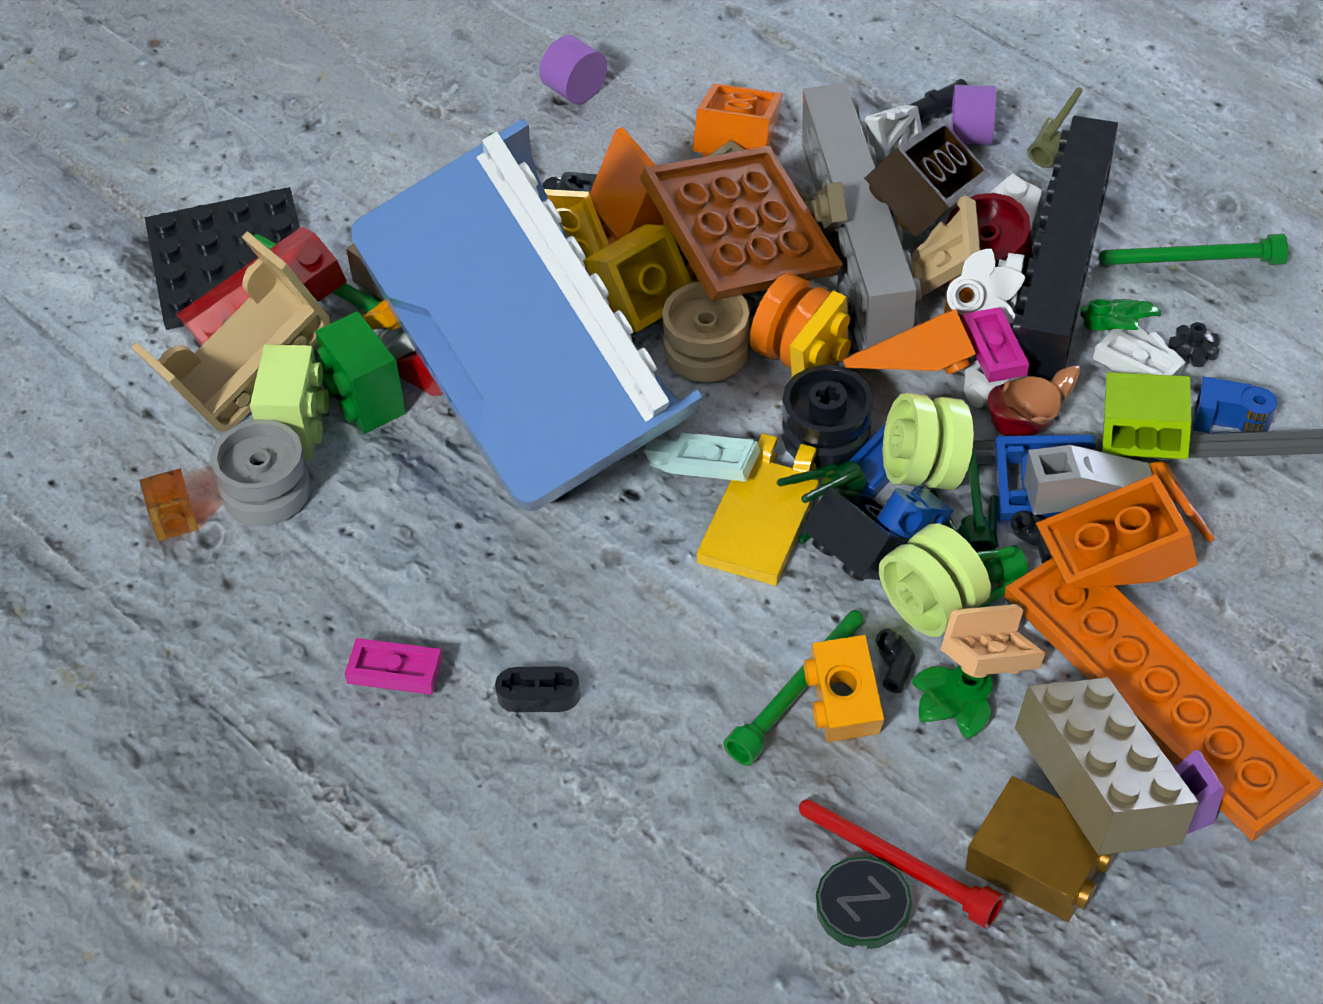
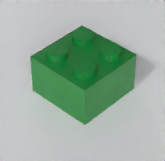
M358 311L315 331L319 348L314 349L317 361L322 363L325 373L322 381L323 388L328 390L330 398L336 396L339 400L342 414L349 423L354 421L363 434H366L406 414L396 359Z

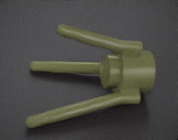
M1081 87L1075 89L1055 120L1051 117L1047 118L1035 141L1027 149L1030 159L1036 165L1042 168H1049L1054 164L1056 154H1064L1058 152L1061 133L1057 130L1082 94L1083 90Z

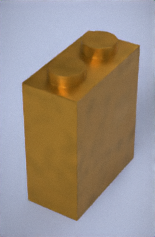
M1011 776L968 846L965 870L1069 922L1077 907L1083 910L1087 908L1097 887V884L1092 882L1098 870L1103 873L1108 871L1116 853L1098 855L1061 799Z

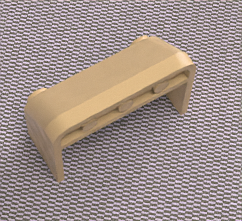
M246 232L242 238L258 256V259L247 268L242 283L243 289L250 297L195 353L184 345H177L166 350L156 360L139 343L136 342L131 347L177 394L220 432L228 431L238 425L251 412L250 402L264 345H308L314 347L318 343L315 331L330 324L328 314L291 268L249 232Z

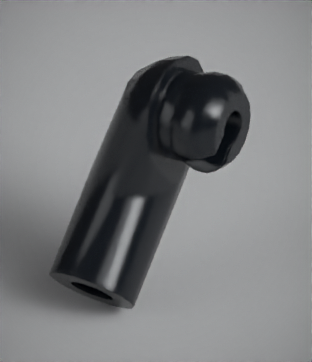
M1018 511L1011 517L1010 526L1015 536L1038 548L1043 564L1052 558L1036 525L1037 522L1044 519L1027 511Z
M886 628L881 630L875 639L879 653L889 667L882 685L889 692L901 693L914 667L916 658L903 636L899 635L892 628Z

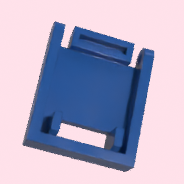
M1094 435L996 436L994 451L999 521H1010L1011 517L1018 511H1027L1033 514L1024 485L1028 450L1065 445L1093 450L1096 448V437ZM1020 463L1022 490H1012L1009 493L1007 464ZM1061 512L1040 514L1036 516H1039L1043 519H1047Z

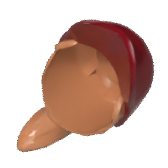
M1072 366L1058 371L1051 382L1043 378L1027 376L1014 381L1008 380L1004 384L993 387L988 395L991 422L997 432L1003 436H1036L1053 425V419L1058 415L1061 405L1068 398L1076 384L1080 367Z

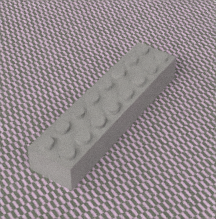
M847 83L804 88L802 147L816 192L827 183L842 181L848 221L831 233L830 237L835 253L843 264L840 268L850 302L855 306V318L866 349L919 325V315L915 303L921 300L920 281L918 277L912 278L911 255L909 250H903L902 229L898 223L893 222L894 212L886 203L878 201L872 195L869 183L864 179L876 167V154L874 147L867 145L868 133L865 121L859 122L857 97H851Z

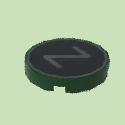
M867 856L847 858L832 865L821 877L815 898L817 919L825 932L840 944L854 948V945L867 946V949L880 948L896 940L907 927L912 907L910 888L902 874L887 862Z

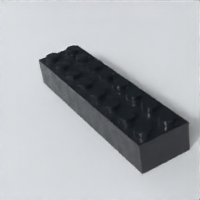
M1073 115L1070 130H1062L1058 152L1064 154H1056L1052 177L1055 178L1054 180L1050 179L1046 195V202L1051 206L1043 205L1039 228L1044 230V232H1036L1032 255L1038 256V258L1029 259L1025 282H1030L1031 286L1022 287L1018 309L1024 310V313L1015 315L1012 328L1029 363L1027 376L1039 377L1051 382L1058 371L1066 368L1109 181L1118 122Z

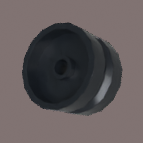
M825 364L808 367L795 374L786 384L782 398V439L789 454L795 459L800 445L804 444L817 448L813 463H816V468L818 469L830 463L837 467L850 461L871 438L873 394L869 384L858 373L843 366Z

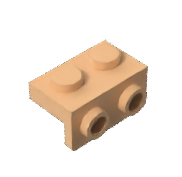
M1017 604L953 610L940 648L941 651L961 666L963 672L979 678L986 677L987 674L1005 672L1017 674L1022 670L1039 669L1045 656L1044 651L1017 632L1023 614V609Z

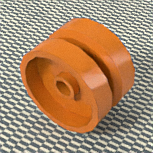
M785 273L778 277L768 288L754 315L750 330V346L753 351L771 360H778L780 358L783 366L791 369L790 344L832 291L818 286L813 289L810 281L792 273Z

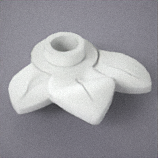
M992 249L980 250L971 254L965 260L961 276L955 278L948 286L946 293L947 302L952 310L956 309L957 313L961 315L1001 307L1009 324L1014 323L1015 314L1006 301L1011 299L1020 289L1025 276L1009 267H995V257ZM965 287L971 288L974 294L973 299L968 303H963L959 299V292Z

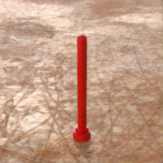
M810 799L803 800L799 804V813L803 817L963 905L962 911L969 914L968 919L988 929L997 918L1004 903L1005 896L987 885L983 888L977 885L971 888Z

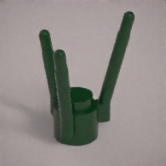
M973 448L968 467L973 514L961 520L958 530L951 517L945 526L953 529L967 540L976 552L995 550L999 546L996 533L998 497L996 495L990 497L987 521L983 515L976 452ZM930 490L932 494L940 499L935 490Z
M847 461L837 467L830 463L820 469L794 474L777 480V485L782 487L823 478L822 486L811 490L801 497L803 503H808L823 496L828 487L861 492L866 486V479L862 469L852 461ZM804 532L799 536L798 542L804 544L811 536Z

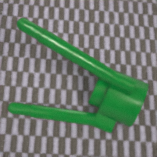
M1017 545L976 552L987 570L990 583L997 582L1000 584L999 587L990 592V597L978 608L987 607L1005 594L1006 586L1027 574L1026 558L1023 551Z

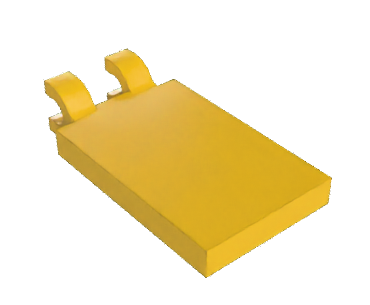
M762 433L758 441L760 454L746 482L730 480L696 553L697 563L777 586L814 502L812 500L808 503H803L801 497L819 487V480L815 479L782 487L777 485V480L794 474L816 470V463H813V460L816 456L817 448L801 444L796 454L793 468L776 464L778 453L774 452V449L777 445V437Z

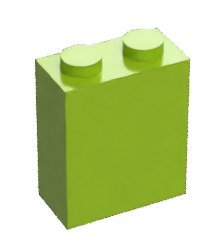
M1107 372L1102 452L1121 456L1188 459L1191 432L1190 376Z

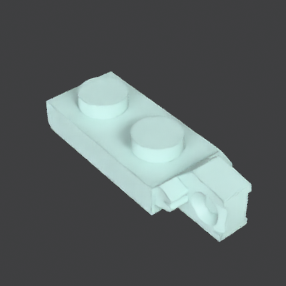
M681 433L680 437L674 439V441L653 439L647 443L644 453H646L650 466L671 474L746 482L760 454V449L757 441L751 439Z

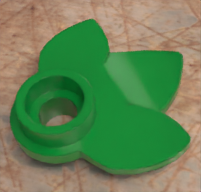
M1095 299L1091 300L1089 305L1081 308L1080 316L1084 319V326L1092 330H1138V319L1150 316L1161 317V310L1147 301Z
M936 666L920 671L912 679V684L924 692L919 701L918 715L920 722H934L955 718L958 729L967 739L978 735L988 724L991 717V709L987 699L990 697L993 687L992 678L989 674L986 677L979 678L966 674L962 671L961 666L954 670ZM964 682H972L975 685H967Z

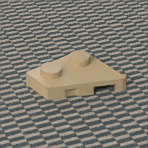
M966 195L956 202L960 210L947 225L940 221L932 230L928 239L911 255L912 278L918 277L920 281L921 296L961 275L965 260L971 254L980 251L976 202Z

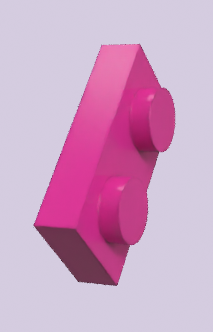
M1001 307L962 315L961 322L988 383L1027 376L1029 363Z
M356 638L345 671L346 682L353 685L433 695L443 661L442 650L439 648Z

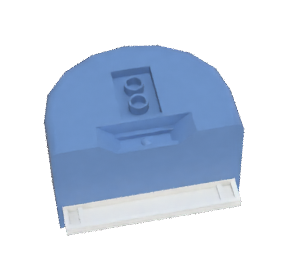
M523 118L502 132H495L483 139L482 144L357 219L351 228V237L364 265L396 320L500 484L520 509L536 511L696 414L702 400V395L697 389L679 400L655 373L657 370L656 365L645 348L638 350L632 342L630 334L633 333V330L620 310L613 313L608 306L609 302L606 298L609 296L608 290L596 273L590 276L583 262L586 258L581 247L573 236L568 238L560 223L562 222L561 217L548 199L539 180L531 154L529 125Z

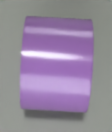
M565 35L554 41L545 52L540 64L539 75L545 86L574 104H582L590 100L601 88L607 73V61L602 53L572 35Z
M954 85L951 129L964 144L992 145L996 104L995 86Z

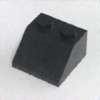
M828 487L802 528L814 539L812 545L817 550L830 557L835 556L844 563L842 566L843 571L861 582L865 579L880 580L879 563L900 545L908 544L910 540L895 534L879 522L877 517L885 505L870 493Z

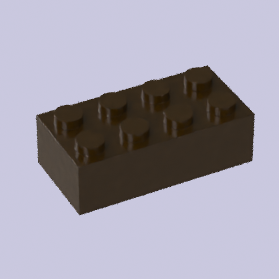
M941 118L898 146L864 179L869 183L872 195L878 201L886 203L895 213V220L899 226L917 237L956 206V202L962 196H967L991 174Z

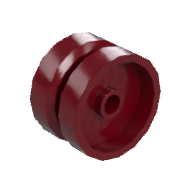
M998 193L977 194L970 197L976 202L980 250L992 249L995 257V267H998L999 260H1007L1008 253L1025 255L1022 274L1026 277L1029 259H1033L1030 217L1024 206L1012 197ZM958 205L950 212L945 223L946 225L960 210Z

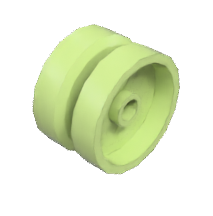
M910 393L898 396L887 416L882 448L884 469L887 478L892 484L920 486L924 483L927 488L954 490L962 483L970 464L974 438L973 420L968 405L962 399L941 397L935 398L932 401L927 395Z
M940 523L927 525L908 541V544L900 545L886 555L879 563L880 581L891 605L915 630L929 637H940L946 632L953 610L978 608L990 597V580L979 555L961 535Z

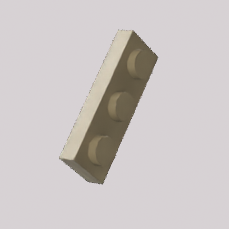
M842 181L827 183L810 199V205H806L824 235H830L848 221Z

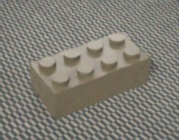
M1096 678L1092 680L1029 685L1015 729L1098 855L1182 845L1199 802L1109 678Z

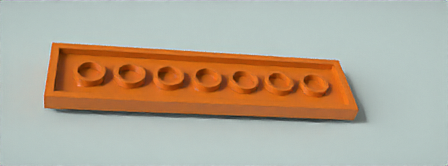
M1053 558L1006 586L1004 598L1011 604H1017L1023 609L1022 615L1088 680L1096 678H1109L1161 751L1175 766L1195 750L1202 753L1225 788L1219 809L1252 842L1321 793L1323 783L1115 586L1068 590Z

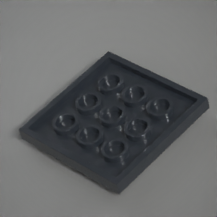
M291 187L144 217L166 330L183 327V323L176 314L258 258L242 238L246 232H249L252 236L256 234L261 235L278 244L300 228Z

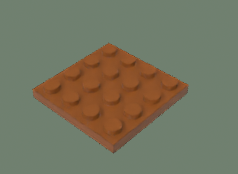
M770 146L645 167L639 177L711 301L766 290L778 277L785 273H792L806 280L835 275L843 265Z

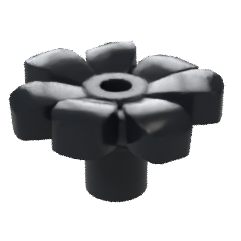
M1195 322L1191 324L1190 328L1186 325L1177 327L1176 336L1170 337L1168 348L1174 350L1184 361L1191 357L1193 367H1203L1206 358L1209 360H1216L1218 358L1219 349L1217 347L1220 337L1216 333L1206 334V326L1203 323Z

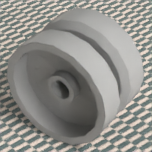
M251 420L229 429L214 444L210 458L224 508L235 520L248 525L268 526L287 520L299 512L309 499L311 481L298 434L288 425L275 420Z

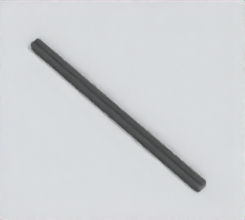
M1323 429L1190 433L1188 458L1323 454ZM1096 436V448L1093 450L1102 452L1103 436ZM973 440L977 465L995 464V440ZM1116 455V456H1120V457H1124V458H1129V459H1133V460L1173 459V458H1155V457H1138V456H1121V455Z

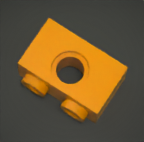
M866 635L812 643L809 659L803 661L804 674L807 686H815L818 701L812 702L813 718L816 729H824L826 743L880 734L884 717ZM835 683H845L852 689L853 693L848 696H839L831 690L830 686Z

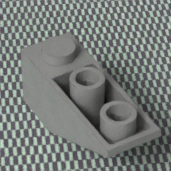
M1065 445L1028 450L1024 485L1033 515L1064 512L1152 475L1149 463L1078 446Z

